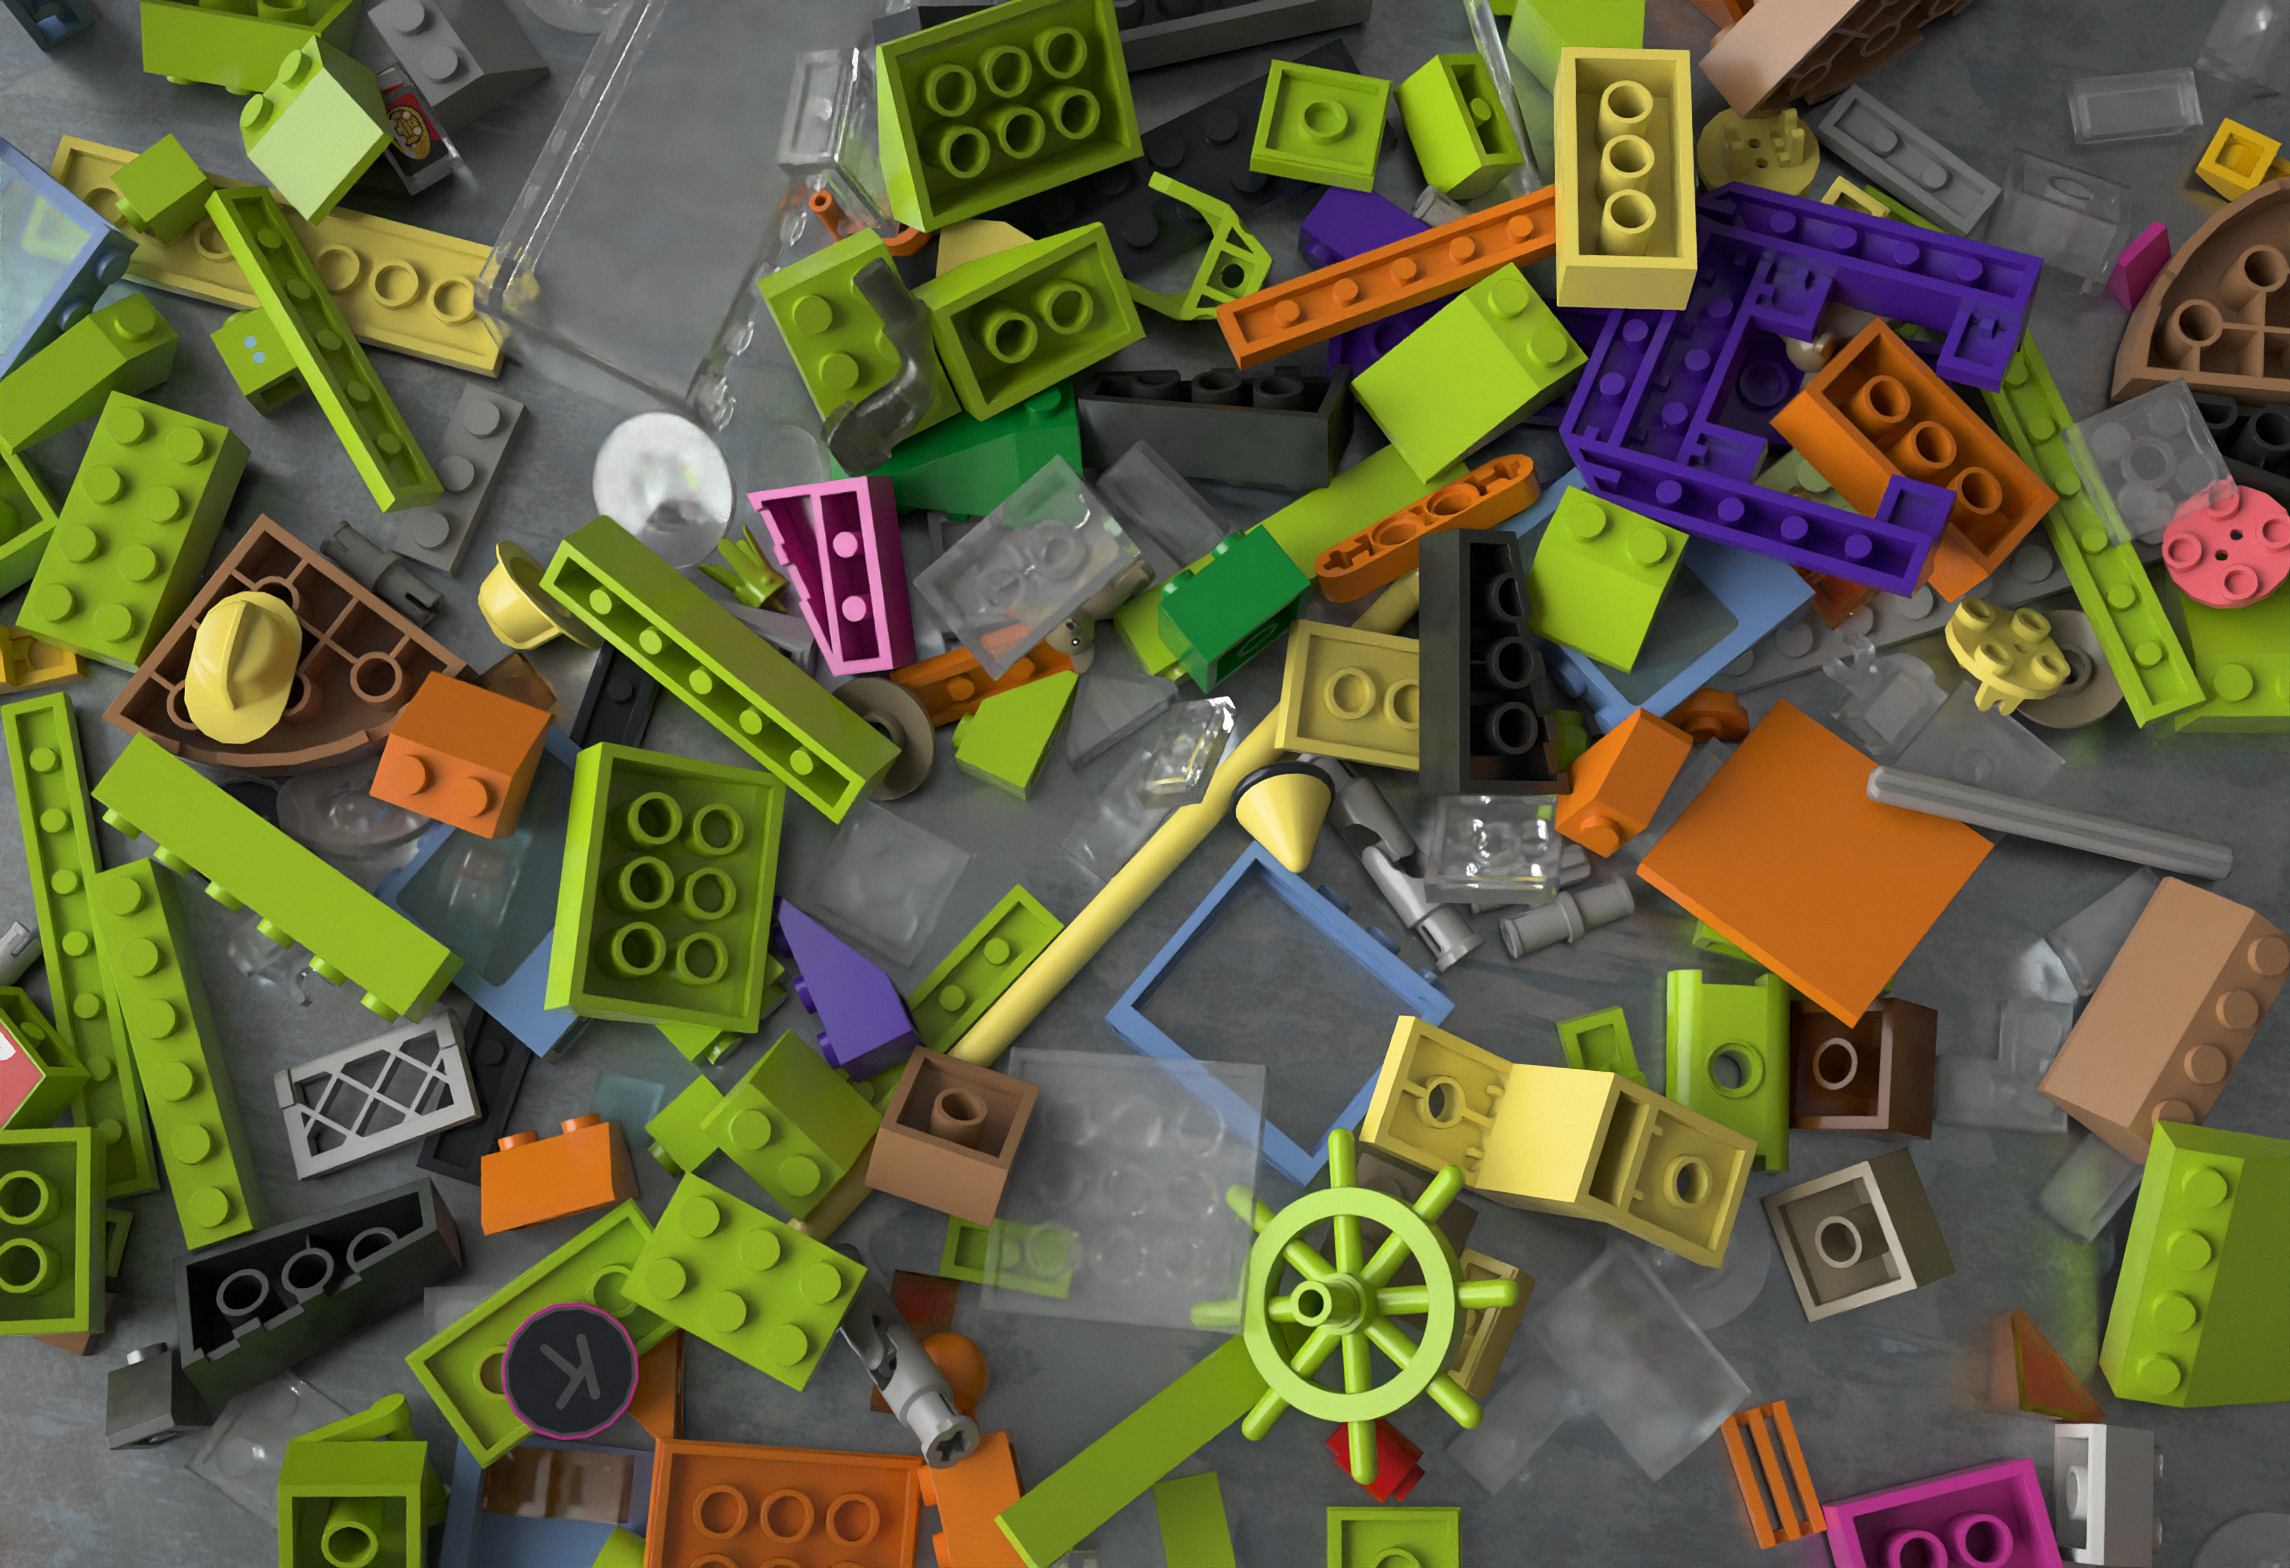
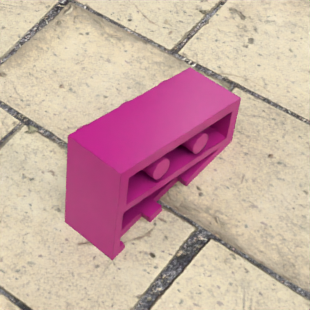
M892 475L863 476L746 493L754 511H760L776 545L772 549L780 566H786L802 600L798 604L833 676L895 669L918 663Z

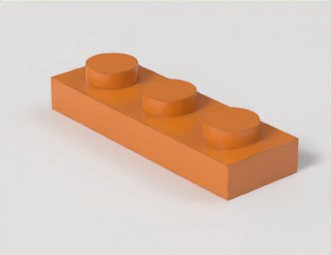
M1021 626L889 672V676L892 681L907 688L920 700L935 728L961 719L966 712L971 715L975 714L983 699L1065 670H1070L1076 674L1079 673L1073 668L1069 655L1058 652L1047 643L1043 631ZM1089 669L1084 674H1079V676L1089 674Z

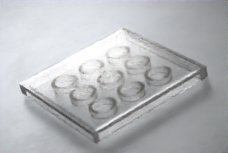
M1011 1047L1008 1076L1040 1086L1041 1088L1008 1185L993 1224L989 1228L980 1310L994 1313L1244 1336L1271 1069L1266 1065Z

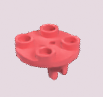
M2214 482L2207 485L2201 493L2192 496L2173 514L2163 535V560L2173 584L2191 600L2216 609L2244 608L2267 599L2286 582L2290 574V517L2286 509L2267 493L2249 487L2234 486L2228 482ZM2235 533L2243 535L2240 540H2233L2231 538ZM2226 554L2228 558L2224 561H2219L2216 559V556Z

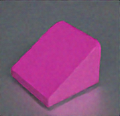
M2161 221L2157 224L2155 222L2152 223L2114 260L2100 278L2102 281L2099 284L2129 311H2134L2158 272L2172 257L2167 227Z

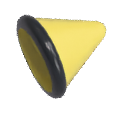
M1281 761L1271 763L1249 773L1237 784L1229 799V813L1239 827L1248 831L1286 869L1294 873H1300L1309 865L1326 813L1334 802L1336 795L1335 784L1330 774L1323 768L1309 762Z

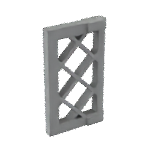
M452 1008L423 1019L419 1025L411 1023L274 1074L273 1082L279 1107L283 1112L298 1180L310 1181L482 1117L465 1051L466 1045L460 1022ZM437 1035L440 1051L432 1066L406 1053L410 1044ZM388 1052L391 1053L373 1088L348 1075L353 1065ZM402 1060L428 1073L411 1107L385 1095ZM332 1074L316 1108L313 1109L307 1106L301 1085ZM439 1079L448 1083L454 1104L426 1115L421 1114ZM344 1081L369 1094L352 1129L326 1116ZM380 1101L406 1114L401 1124L366 1137L363 1136ZM322 1123L347 1136L342 1146L320 1154L317 1153L314 1138Z

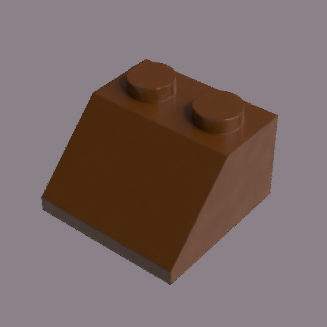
M1896 997L1876 998L1852 1029L1813 1000H1790L1789 1131L1873 1140H1931L1938 1010Z

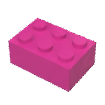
M2010 1457L1820 1505L1828 1528L1826 1532L1836 1568H2064L2032 1458Z

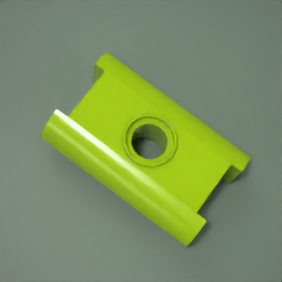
M1702 970L1669 971L1667 976L1666 1098L1759 1142L1753 1159V1173H1788L1790 984L1775 973H1766L1755 979V986L1704 984L1702 983ZM1719 1055L1730 1056L1740 1066L1742 1076L1736 1089L1726 1088L1716 1079L1713 1068L1715 1060Z

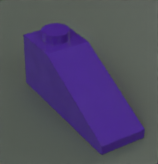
M1330 186L1300 226L1297 250L1302 252L1303 260L1316 271L1430 230L1431 228L1374 190H1372V193Z

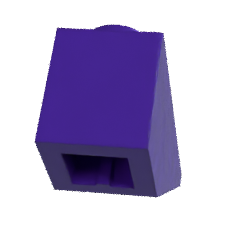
M781 896L773 897L772 906L779 920L770 925L773 937L787 960L794 957L802 976L793 980L794 986L808 1013L811 1015L818 1012L826 1031L818 1034L817 1040L827 1062L833 1070L842 1067L860 1084L910 1059L916 1044L928 1048L905 994L887 973Z

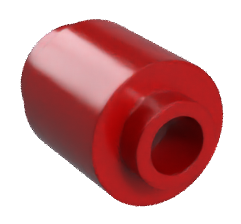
M1387 1419L1375 1420L1378 1476L1370 1484H1358L1381 1504L1390 1494L1401 1502L1426 1472L1417 1464L1424 1452ZM1342 1422L1324 1445L1336 1455L1333 1462L1354 1479L1351 1474L1348 1422Z

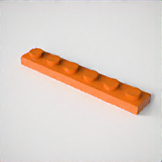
M1555 184L1217 306V321L1240 370L1474 286L1510 262H1513L1517 269L1556 256Z

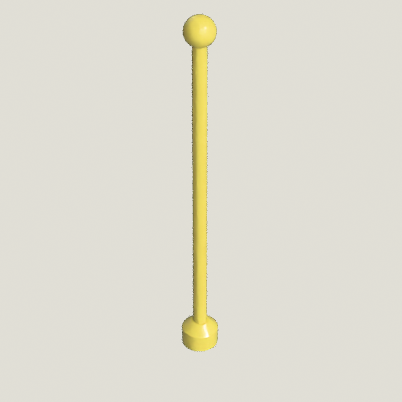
M1419 567L1393 580V583L1350 628L1395 636L1419 610ZM1280 702L947 1055L988 1068L1227 815L1229 812V799L1237 784L1256 769L1275 763L1286 752L1285 750L1274 749ZM878 1130L848 1172L800 1223L793 1217L786 1225L822 1244L875 1189L864 1185Z

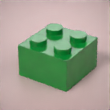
M1262 524L1247 535L1242 530L1235 531L1212 551L1211 555L1215 560L1197 574H1194L1191 569L1183 571L1173 578L1160 592L1163 600L1158 603V637L1205 694L1209 693L1290 630L1291 621L1306 617L1311 582Z

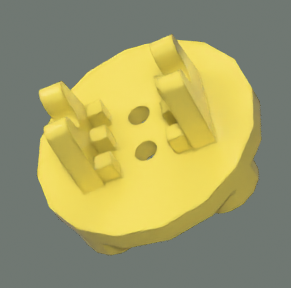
M1733 108L1719 112L1703 128L1695 152L1697 173L1708 191L1729 182L1737 181L1806 198L1810 194L1820 163L1818 140L1807 123L1797 117L1795 108L1782 110L1780 115L1766 119H1741ZM1758 165H1762V166H1764L1765 168H1759V167H1757V166H1758Z
M1966 597L1961 601L1945 628L1948 646L1957 658L1960 667L1966 668L1977 679L1982 681L1975 697L1979 711L1989 710L1993 703L1997 701L2001 715L2007 716L2024 699L2042 700L2056 694L2071 672L2069 664L2065 661L2064 655L2053 639L2048 636L2051 631V625L2038 612L2029 608H2020L2015 613L1993 604H1987L1974 597Z

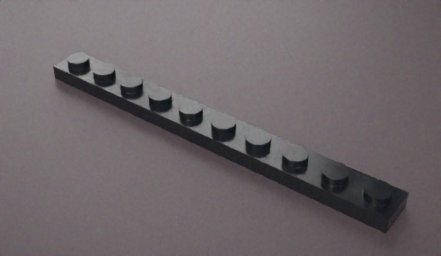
M604 639L569 739L583 750L600 742L638 748L661 683ZM562 762L559 764L483 977L495 987L505 984L555 927L575 774ZM474 1002L463 1038L482 1117L426 1137L416 1167L481 1187V1157L496 1152L498 1140L501 1138L531 1049L479 1004ZM445 1083L436 1111L454 1104L448 1083Z

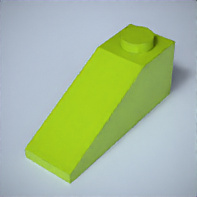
M141 291L87 315L0 382V444L12 456L103 412L111 390L134 397L168 380L179 335Z

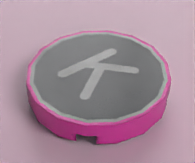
M583 1301L552 1303L530 1314L510 1337L501 1363L503 1392L513 1413L534 1432L558 1440L588 1438L611 1426L630 1405L639 1380L638 1353L626 1326L607 1310Z

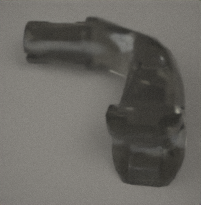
M878 257L862 267L853 276L852 281L883 321L882 332L898 351L902 362L901 366L888 382L856 405L851 401H847L834 409L823 422L819 432L823 443L845 473L851 478L861 477L874 472L892 457L891 449L918 426L933 405L939 383L930 310L924 300H915L882 257Z

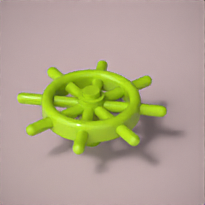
M1339 1127L1334 1129L1328 1137L1330 1189L1308 1194L1291 1203L1278 1214L1245 1185H1235L1229 1190L1227 1201L1230 1207L1260 1235L1251 1249L1244 1267L1239 1299L1200 1302L1192 1311V1319L1198 1327L1204 1329L1241 1326L1249 1354L1264 1380L1270 1385V1388L1242 1423V1432L1247 1439L1260 1441L1265 1438L1290 1405L1324 1420L1348 1422L1351 1474L1356 1482L1367 1485L1376 1480L1379 1472L1375 1420L1391 1417L1406 1411L1430 1395L1464 1428L1475 1429L1483 1423L1485 1414L1482 1406L1447 1373L1452 1367L1463 1341L1467 1310L1513 1306L1520 1300L1521 1288L1512 1279L1465 1282L1456 1252L1448 1238L1435 1223L1465 1185L1466 1175L1462 1168L1456 1165L1444 1167L1414 1205L1405 1199L1387 1192L1358 1188L1355 1138L1349 1129ZM1360 1216L1373 1219L1393 1230L1365 1267ZM1331 1220L1334 1221L1337 1270L1304 1240L1313 1230ZM1411 1252H1413L1423 1271L1426 1285L1387 1288L1385 1285ZM1289 1262L1308 1281L1300 1283L1294 1289L1292 1295L1279 1296L1282 1276ZM1428 1312L1427 1325L1420 1346L1418 1347L1388 1319L1389 1316ZM1299 1322L1305 1326H1318L1296 1355L1293 1356L1284 1338L1280 1323ZM1369 1338L1403 1370L1391 1381L1374 1390L1372 1386ZM1341 1341L1345 1392L1332 1389L1313 1378Z

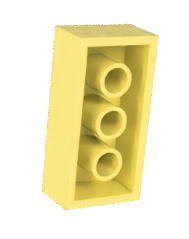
M1562 47L1554 87L1557 306L1686 310L1697 272L1690 50Z

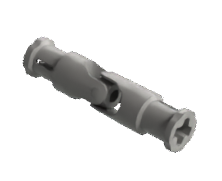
M1302 754L1296 760L1312 763L1330 774L1335 784L1336 795L1326 815L1350 849L1361 860L1408 929L1416 928L1437 957L1436 967L1441 973L1460 963L1487 942L1481 933L1473 932L1453 904L1455 894L1406 830L1396 812L1370 777L1362 778L1351 761ZM1377 833L1382 838V840L1379 842L1377 839ZM1402 863L1406 874L1395 869V866Z
M843 1243L830 1247L864 1266L861 1255L854 1245ZM868 1277L840 1331L852 1350L858 1354L866 1366L867 1372L900 1423L905 1428L913 1429L922 1442L921 1451L929 1466L939 1470L951 1468L958 1462L968 1458L977 1448L981 1439L978 1427L971 1417L962 1415L953 1403L954 1392L952 1387L919 1339L909 1329L905 1318L884 1287L879 1282L870 1280Z

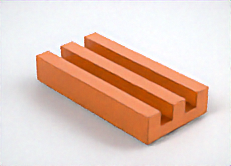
M1777 1400L1719 1418L1718 1422L1760 1549L1771 1548L1779 1543L1793 1541L1811 1533L1828 1530L1785 1400ZM1769 1417L1772 1418L1805 1520L1797 1522L1763 1420ZM1749 1424L1783 1526L1774 1530L1771 1528L1738 1428L1740 1426Z

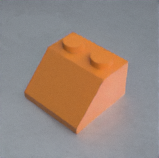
M431 671L390 732L369 795L491 840L514 836L555 714L440 672Z
M594 1113L562 1122L564 1134L539 1141L537 1130L499 1139L500 1152L481 1157V1223L484 1235L514 1233L620 1204L629 1197H632L633 1200L640 1198L622 1122L602 1123L600 1113Z

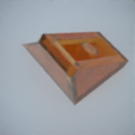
M2022 1308L2003 1310L1993 1318L1986 1412L2069 1424H2099L2107 1417Z

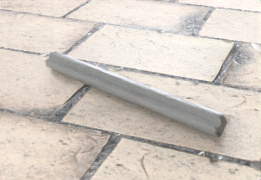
M1885 765L1874 767L1868 778L1866 794L1872 801L2213 881L2226 880L2232 872V863L2235 856L2233 850L2228 846Z

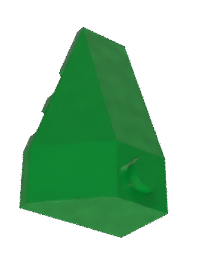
M1072 379L1061 380L982 422L978 421L960 405L961 412L850 467L836 448L829 450L831 481L863 476L892 475L898 514H908L915 508L947 512L948 520L965 523L969 522L971 515L1004 520L1005 528L1025 531L1089 523Z

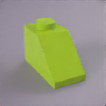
M1070 670L1062 671L983 699L975 716L966 712L960 720L951 741V747L958 750L955 755L958 770L1027 801L1081 690L1079 674Z

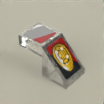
M398 62L376 74L394 140L383 153L411 196H414L465 164Z

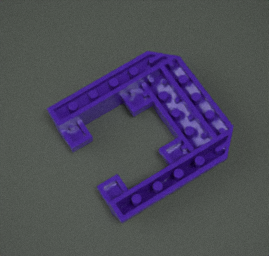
M1737 181L1729 182L1696 197L1697 272L1686 310L1612 308L1559 428L1560 436L1589 493L1686 534L1913 599L1934 572V559L1956 506V491L1892 474L1875 518H1869L1754 485L1768 452L1767 439L1717 424L1757 329L1813 343L1830 301L1838 302L1864 312L1949 333L1937 361L1936 377L2000 393L2016 351H2021L2044 265V258Z

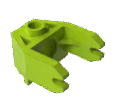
M1154 171L1148 186L1198 210L1211 226L1214 237L1191 289L1182 293L1162 294L1151 291L1124 278L1132 300L1178 321L1217 319V306L1261 291L1275 261L1229 204ZM1230 265H1239L1244 271V280L1236 288H1228L1223 283V272Z

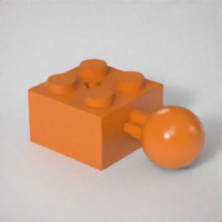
M940 1332L924 1338L920 1341L953 1389V1403L962 1415L973 1419L981 1434L975 1407L983 1399L989 1383V1366L983 1351L973 1340L955 1332ZM1002 1430L982 1435L973 1453L951 1468L939 1470L931 1468L929 1464L917 1467L924 1504L926 1507L938 1506L943 1531L932 1535L939 1568H1028L993 1520L1026 1495L1011 1430Z

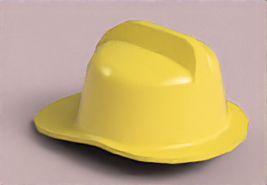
M501 540L496 545V555L499 563L482 583L478 596V606L495 636L503 644L515 649L533 650L564 633L578 644L590 650L598 651L602 644L590 626L539 586L546 572L541 564L525 549L514 542Z
M244 591L224 598L208 611L196 634L185 679L184 698L191 720L205 735L222 743L246 744L264 737L279 723L288 703L301 654L303 635L296 614L283 600L265 592Z

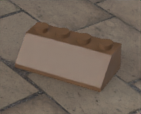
M2164 877L2037 1088V1091L2134 1164L2146 1165L2157 1119L2197 1126L2203 1125L2290 976V936L2254 909L2174 877Z

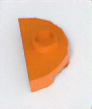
M1713 688L1700 689L1663 719L1693 736V743H1704L1716 739L1743 742L1750 733L1747 708L1744 709L1743 706H1739L1738 697L1731 692ZM1652 696L1647 697V698H1644V699H1642L1641 701L1637 702V703L1634 704V705H1635V706L1641 705V704H1643L1644 702H1646L1649 698H1651Z

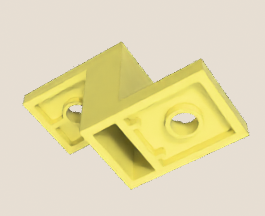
M1399 1015L1358 1140L1436 1176L1448 1165L1459 1166L1466 1175V1182L1463 1188L1506 1207L1607 1222L1702 1266L1721 1269L1759 1143L1616 1073L1515 1064L1417 1017ZM1439 1084L1445 1096V1104L1441 1114L1434 1118L1429 1110V1096L1432 1090ZM1685 1166L1687 1173L1690 1175V1184L1688 1191L1681 1198L1677 1190V1178L1679 1172Z

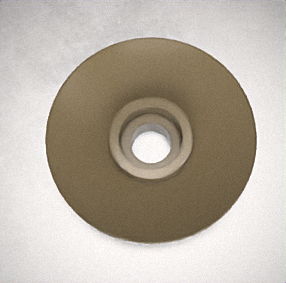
M2066 609L2041 613L2051 625V631L2048 636L2053 639L2064 655L2065 661L2070 666V673L2074 675L2076 680L2072 684H2062L2056 694L2045 699H2024L2016 707V710L2038 724L2061 729L2079 728L2103 719L2121 703L2124 694L2085 612Z
M877 676L855 678L835 689L831 693L877 731L880 732L879 725L880 723L883 724L891 734V742L902 750L876 792L869 799L880 801L898 799L919 787L929 775L936 755V736L933 723L920 700L901 684Z

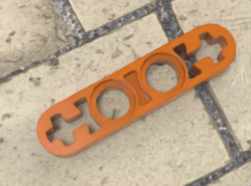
M1510 454L1496 458L1328 548L1318 556L1314 563V570L1324 597L1331 602L1338 603L1354 601L1419 567L1420 535L1458 528L1487 530L1535 503L1541 495L1542 488L1534 462L1530 457L1523 454Z

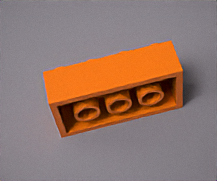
M1878 316L1844 346L1769 422L1862 516L1875 518L1892 474L1957 492L1956 506L1934 559V572L1927 580L1950 604L1989 577L2060 499L1939 377H1936V374Z

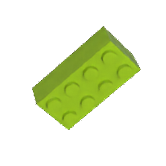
M111 390L15 625L42 643L136 673L190 605L251 450L230 428Z

